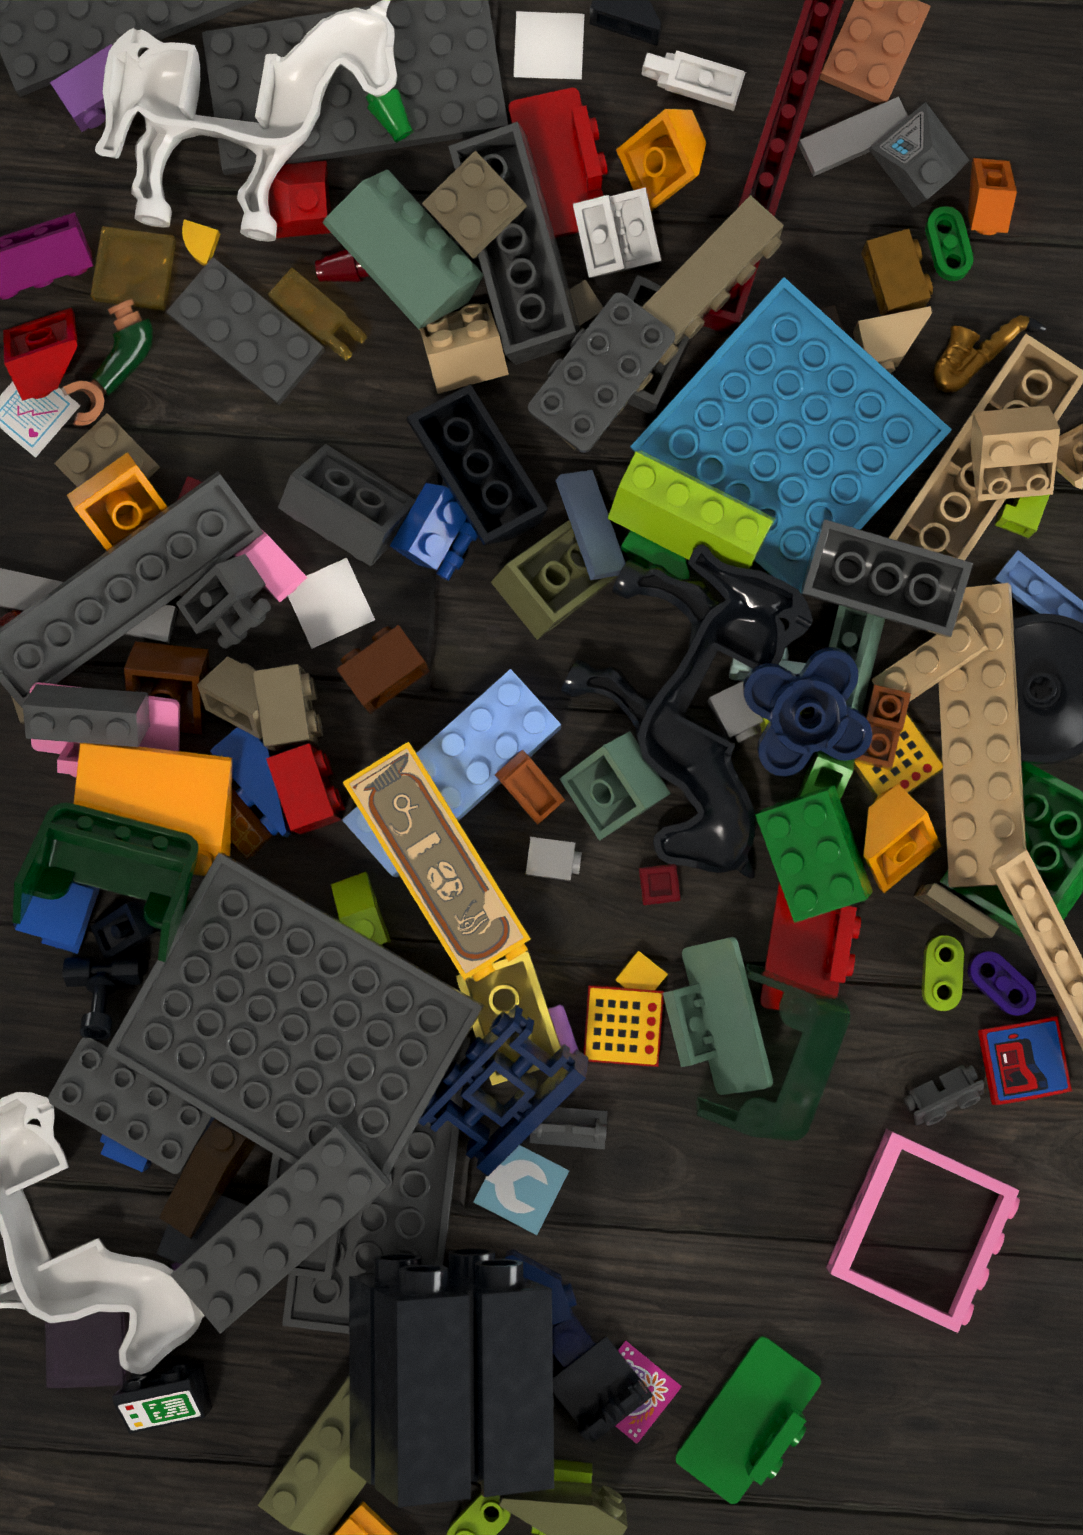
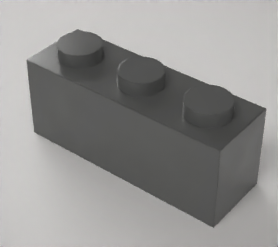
M36 684L23 703L26 739L139 747L150 727L148 693Z

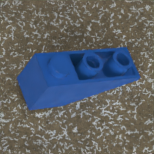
M237 727L214 746L210 752L214 756L233 758L232 778L240 786L236 793L248 807L251 808L255 804L264 814L260 821L273 836L279 832L282 836L288 838L291 835V831L266 758L274 756V753L264 747L262 739Z

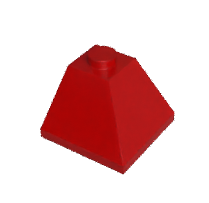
M326 161L284 164L275 176L268 192V206L270 215L277 223L276 238L331 233L323 224L324 219L331 213Z
M72 307L3 330L4 364L22 401L30 398L40 399L48 396L53 390L58 389L78 346L75 313Z

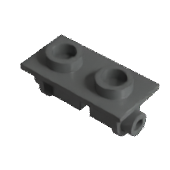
M961 1065L939 1076V1080L945 1088L940 1092L933 1080L908 1091L909 1095L903 1099L910 1112L915 1109L917 1110L914 1112V1123L916 1126L924 1122L926 1125H933L947 1116V1111L957 1106L961 1109L968 1108L981 1099L980 1095L984 1094L983 1080L976 1083L973 1082L978 1079V1076L972 1065L966 1068L964 1065Z
M557 1107L530 1134L529 1143L605 1149L608 1111Z

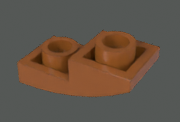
M873 685L865 717L872 729V741L867 751L856 758L855 762L887 770L892 769L911 693Z

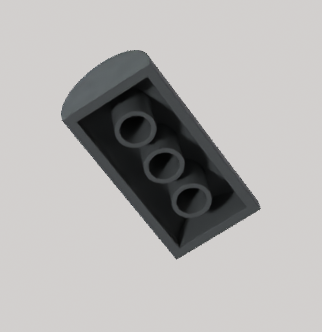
M824 519L811 552L801 594L950 638L973 563Z

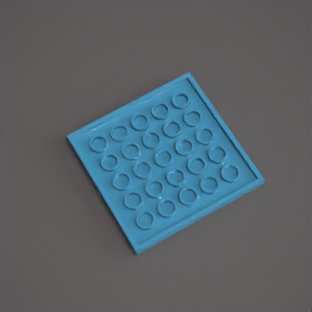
M783 277L630 448L634 452L644 451L776 518L755 562L769 575L790 584L801 593L811 552L823 520H829L860 530L952 429Z

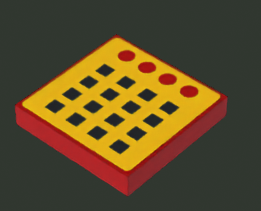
M588 985L583 1053L588 1057V1062L658 1067L664 991Z

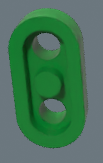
M942 206L930 214L925 225V233L938 275L948 281H958L964 278L971 269L974 260L973 252L961 213L953 207ZM937 226H947L949 233L939 232ZM946 260H956L958 267H949Z

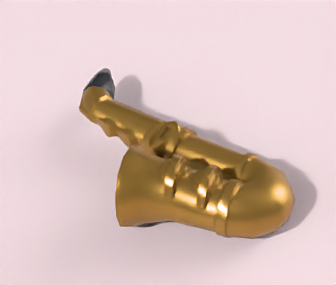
M1020 315L1010 320V323L1002 325L999 331L991 335L990 340L986 339L975 350L973 346L979 341L980 335L961 326H951L949 345L935 364L933 372L935 385L945 393L957 392L970 382L969 380L1021 331L1025 330L1031 333L1045 332L1047 327L1031 317Z

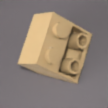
M488 303L482 305L469 304L460 311L449 313L420 329L438 394L509 375L500 336Z
M1049 405L973 412L970 446L977 501L1053 495L1060 427Z

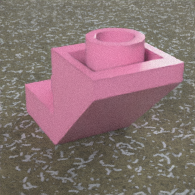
M264 531L261 536L233 555L234 557L243 554L247 555L266 584L263 588L279 602L293 593L307 579L305 574Z

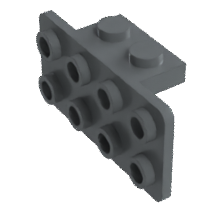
M615 293L586 330L582 328L570 344L572 349L565 358H559L552 365L547 374L549 378L528 404L529 413L580 452L586 453L590 451L675 340L674 331L623 293Z
M83 1037L48 1097L49 1103L170 1173L177 1174L181 1172L212 1116L105 1053L108 1048L107 1045L92 1038Z

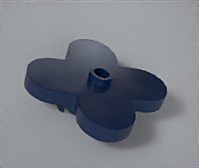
M835 647L821 649L810 657L799 674H794L784 667L773 663L756 666L747 674L743 683L745 701L753 712L769 721L759 738L757 751L762 765L770 773L778 776L793 775L804 768L814 752L820 750L835 759L848 761L860 757L869 748L872 741V729L868 720L860 711L846 704L858 682L857 665L847 652ZM813 707L810 715L803 716L800 714L804 708Z

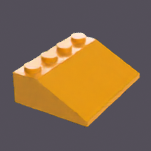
M80 743L73 804L189 834L197 841L199 846L193 875L205 876L219 852L230 857L233 758L140 746Z

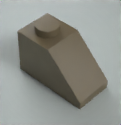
M227 656L197 684L205 709L261 739L262 730L253 671L255 670L249 664H241Z

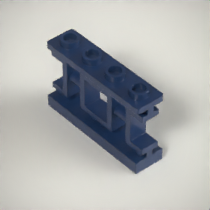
M515 1005L507 1014L504 1011L501 1012L492 1022L489 1029L490 1032L483 1039L477 1037L471 1043L465 1053L466 1057L459 1064L456 1062L451 1064L418 1122L422 1126L429 1122L430 1129L436 1132L448 1120L471 1137L468 1141L465 1155L471 1159L475 1156L478 1159L476 1168L487 1176L586 1079L588 1057L576 1049L571 1054L570 1048L564 1044L551 1056L528 1038L533 1032L534 1020L529 1016L525 1019L522 1016L523 1009L518 1005ZM510 1036L509 1046L521 1055L515 1062L498 1051ZM533 1065L549 1076L538 1089V1080L527 1073ZM495 1071L519 1088L517 1093L504 1106L479 1088ZM461 1087V1097L472 1104L467 1111L450 1100ZM484 1115L500 1125L490 1137V1129L479 1121Z

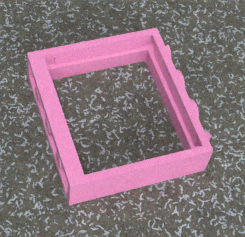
M886 1129L832 1251L826 1269L833 1276L958 1333L961 1325L966 1326L971 1319L974 1310V1304L971 1302L976 1290H982L987 1282L989 1269L986 1267L991 1255H996L1002 1247L1005 1237L1002 1230L1007 1218L1012 1219L1018 1210L1020 1199L1017 1198L1019 1190ZM902 1149L999 1194L948 1313L850 1269Z

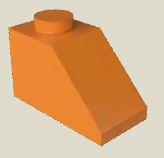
M973 158L968 206L971 230H976L983 235H994L997 232L1008 233L1017 194L1010 161Z

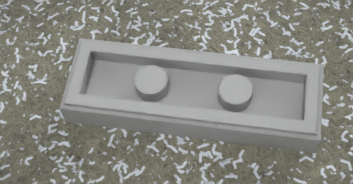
M896 97L800 139L798 145L814 177L869 153L870 148L905 120L908 115L900 98Z

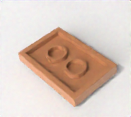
M854 0L819 79L878 105L887 102L931 6L918 0Z

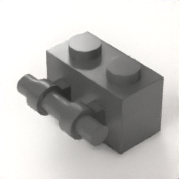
M246 554L216 564L176 603L196 634L217 626L222 633L218 637V643L225 649H228L233 644H239L245 639L247 631L251 627H258L265 620L266 613L271 609V605L266 599L261 598L256 603L251 601V598L266 584ZM236 612L240 616L238 620H234L232 617Z

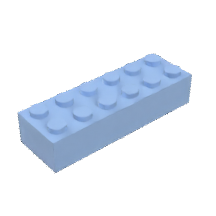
M510 669L416 754L455 817L460 821L501 784L495 776L501 768L521 750L531 757L561 730V724ZM356 807L342 821L391 876L397 877L399 873L359 808Z

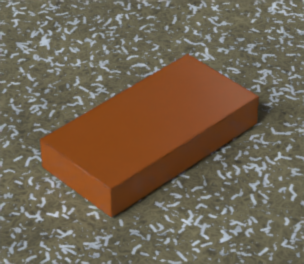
M523 750L495 774L496 778L537 824L565 801L563 796Z

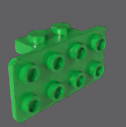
M759 1336L676 1452V1463L730 1504L738 1503L753 1481L762 1485L767 1477L769 1479L774 1478L782 1467L784 1459L781 1457L789 1445L795 1447L802 1439L806 1431V1427L803 1426L806 1423V1419L802 1411L821 1385L819 1375L768 1337Z

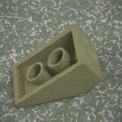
M568 520L507 563L491 583L538 640L618 576L590 580L570 520Z
M554 1481V1489L500 1495L499 1499L500 1507L546 1535H623L628 1527L626 1506L622 1502L623 1497L605 1485L600 1489L590 1483Z

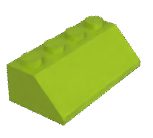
M644 451L635 452L620 482L608 516L609 520L688 560L693 550L698 545L703 544L721 562L746 569L751 568L776 519Z

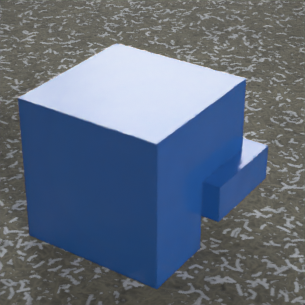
M73 882L69 892L59 899L48 900L33 896L21 924L14 923L13 926L17 931L41 937L42 944L78 954L100 888Z

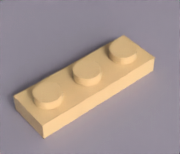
M964 616L955 622L950 638L937 634L874 677L872 682L874 685L911 693L910 701H912L986 651L988 647L970 620Z

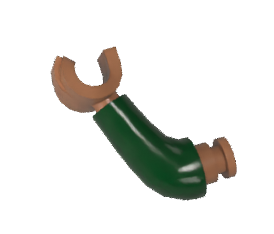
M132 299L108 309L110 315L115 314L117 318L114 324L118 332L112 334L114 337L113 348L91 376L92 381H77L61 388L64 396L76 391H82L91 400L90 410L86 413H77L73 425L85 426L95 421L104 408L103 396L106 395L108 397L138 368L150 351L153 342L151 322L149 319L142 321L139 312H133L131 306L134 305Z

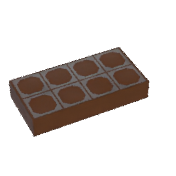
M232 788L231 842L248 860L273 835Z

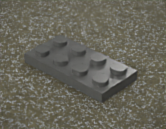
M214 257L211 258L166 311L171 319L278 406H280L326 351L324 346Z

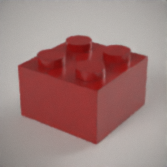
M308 743L266 758L290 831L301 835L342 820L340 811L345 810V805L339 789H335L334 785H330L328 776L333 774V770L326 753L323 754L322 750H317Z

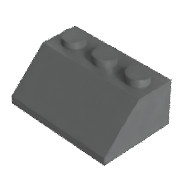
M325 444L290 475L278 509L314 530L324 539L349 552L356 559L372 566L387 551L416 500Z

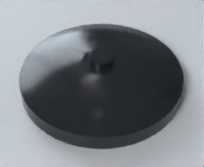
M1032 614L1014 619L1021 762L1052 764L1074 758L1083 753V624L1074 619L1056 614Z

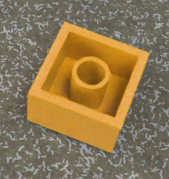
M128 452L67 494L73 508L106 551L168 507Z

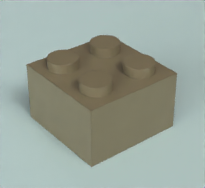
M298 664L253 671L264 747L274 753L286 752L308 743L318 747L317 737L323 736V728L320 714L316 715L312 706V700L318 699L315 679L311 678L310 674L306 673Z

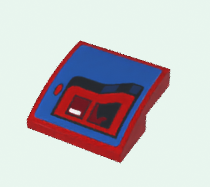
M1058 1016L1021 1023H1009L978 1030L992 1105H1002L1072 1092Z

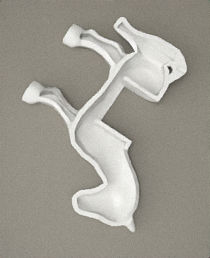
M391 0L377 2L367 10L354 7L349 10L339 11L322 19L307 32L302 41L294 46L285 57H280L277 54H266L255 118L259 123L196 115L200 89V62L195 45L175 42L163 43L148 32L134 28L118 38L108 52L105 65L103 98L106 125L102 137L96 144L95 151L100 156L119 158L134 117L138 111L143 115L146 122V132L138 139L135 145L137 173L131 187V194L138 200L135 219L143 224L154 227H170L172 210L165 201L162 185L166 162L173 149L183 139L204 135L229 140L250 149L256 154L253 170L247 181L239 189L237 200L244 211L240 233L248 238L259 241H275L277 223L270 215L268 206L270 186L289 157L308 139L320 116L321 102L326 88L337 68L343 66L353 73L364 91L375 97L384 96L396 85L398 77L394 61L395 34L392 24L386 17L387 8ZM144 48H149L140 56Z
M15 1092L0 1099V1232L4 1242L12 1281L0 1284V1308L23 1309L49 1323L78 1320L99 1311L129 1312V1329L119 1349L120 1365L125 1370L142 1375L150 1372L167 1354L187 1341L196 1332L202 1317L205 1315L171 1277L174 1270L163 1263L150 1259L110 1252L106 1249L100 1238L82 1244L54 1258L51 1257L23 1192V1188L69 1168L66 1155L60 1143L54 1137V1106L49 1103L47 1097L32 1092ZM32 1119H38L41 1126L28 1123Z

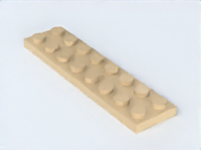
M1009 583L966 587L956 621L966 616L988 649L938 682L949 887L997 886L988 868L1019 847L1026 849L1012 590Z

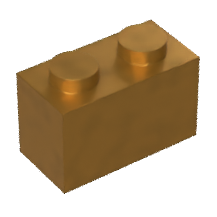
M905 229L867 240L861 254L880 315L885 316L926 307L931 298L930 295L933 294V286L930 276L927 273L923 274L919 262L922 260L921 247L917 239L912 240L910 230Z

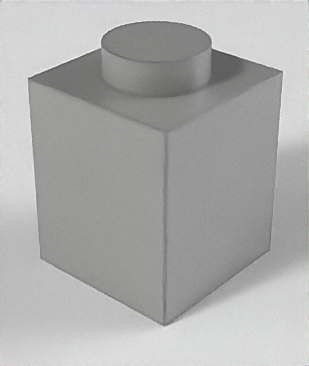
M743 681L709 697L707 701L723 735L730 740L736 738L738 743L758 734L756 727L763 722L762 717L753 712L745 701Z
M530 837L526 875L571 881V874H579L582 852L575 851L574 842Z

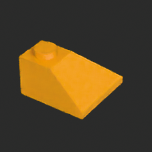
M664 109L619 146L616 151L633 190L646 188L652 212L699 175L706 140L692 110Z
M896 784L889 791L881 793L868 809L863 856L879 889L885 893L941 847L927 811L899 784Z

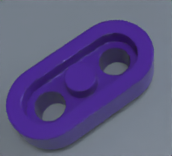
M991 951L977 953L969 961L968 976L970 980L1003 1012L1020 1016L1027 1014L1033 1009L1036 1003V991L1033 985L1001 955ZM984 963H988L992 967V973L989 977H984L980 972L981 966ZM1013 989L1018 990L1020 993V999L1016 1003H1011L1008 998L1009 992Z

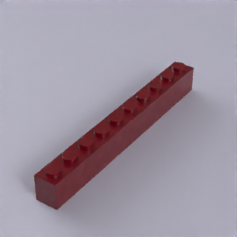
M805 0L739 206L751 195L775 217L844 0ZM761 259L754 265L757 269L751 278L742 286L737 282L728 292L731 296L725 305L717 312L711 309L704 316V327L732 335L740 326Z

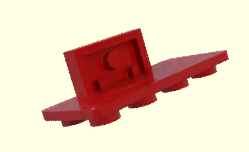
M573 87L513 100L509 104L511 122H518L528 137L555 238L579 233L573 204L602 197V175L608 174L604 152L597 153L595 140L600 139L596 118H589L586 105L582 106L579 91Z
M780 882L778 883L760 994V1004L764 1008L826 1019L834 1016L839 984L845 983L846 976L851 977L854 970L855 954L850 953L852 938L858 939L860 933L861 917L856 916L857 907L849 905L794 923Z

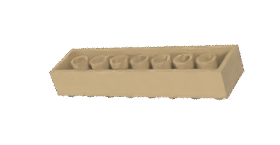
M1025 334L973 412L1049 405L1056 421H1058L1083 384V370L1028 334ZM973 412L888 538L966 560L1006 500L977 501L970 446Z

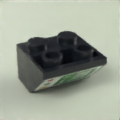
M185 1360L169 1365V1371L155 1373L153 1368L150 1372L142 1375L132 1373V1378L124 1381L123 1386L112 1396L113 1403L128 1432L131 1434L205 1418L211 1411L212 1405L204 1364L192 1365L191 1360Z

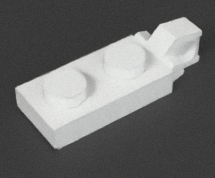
M677 50L675 54L667 53L665 58L647 52L642 67L643 76L658 81L657 86L665 88L667 91L732 111L735 109L746 73L742 70Z

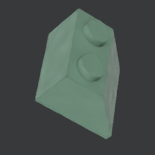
M630 731L603 745L559 778L599 841L671 794L658 773L642 758L640 746Z

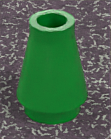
M392 88L388 93L380 97H375L371 94L365 97L369 104L367 109L392 136L394 142H399L413 133L414 130L409 123L398 89Z

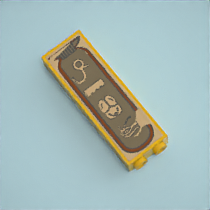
M409 742L343 782L464 980L472 976L474 981L478 982L495 971L492 965L495 961L505 956L508 962L528 950L524 943L531 940L530 936Z

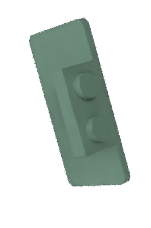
M729 937L684 948L682 957L689 986L663 993L681 1067L691 1066L708 1060L715 1089L720 1095L771 1087L773 1078L737 939Z

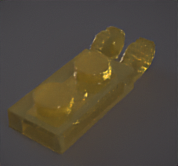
M291 268L268 293L269 298L322 344L326 343L346 361L352 356V353L343 342H340L333 336L336 330L341 326L352 339L360 344L367 339L365 333L348 319L347 314L294 268Z

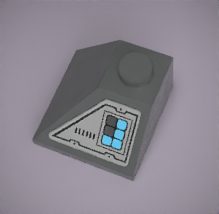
M926 102L869 149L913 208L928 200L955 177L970 161Z

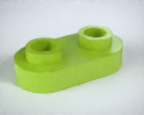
M936 936L926 944L924 949L922 997L930 1008L938 1011H948L955 1008L962 997L964 950L960 942L951 936ZM944 947L951 951V958L946 962L942 961L939 957V952ZM941 985H946L949 989V996L942 1000L938 997L937 990Z
M480 1492L450 1524L447 1535H497L508 1523L511 1513L499 1506L500 1495L483 1497ZM489 1506H494L498 1509L499 1514L491 1518L485 1514L484 1510Z

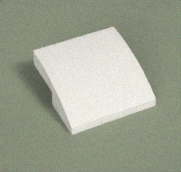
M646 188L613 196L606 195L573 204L589 278L662 262Z

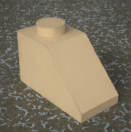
M931 306L860 320L853 331L854 340L891 373L895 371V367L899 366L932 314Z

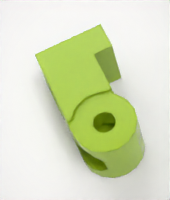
M1050 495L1015 498L1012 506L1006 504L999 511L994 525L1030 538L1038 529Z

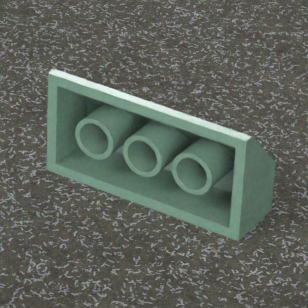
M388 169L363 180L323 221L327 229L418 330L469 303L484 276Z

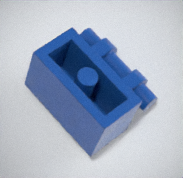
M425 483L390 547L417 565L435 570L438 569L436 574L449 581L455 569L460 570L465 561L462 558L471 541L477 540L478 535L468 519L466 520L467 517L447 487Z

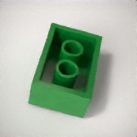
M835 785L764 808L755 814L794 923L865 901L873 893Z

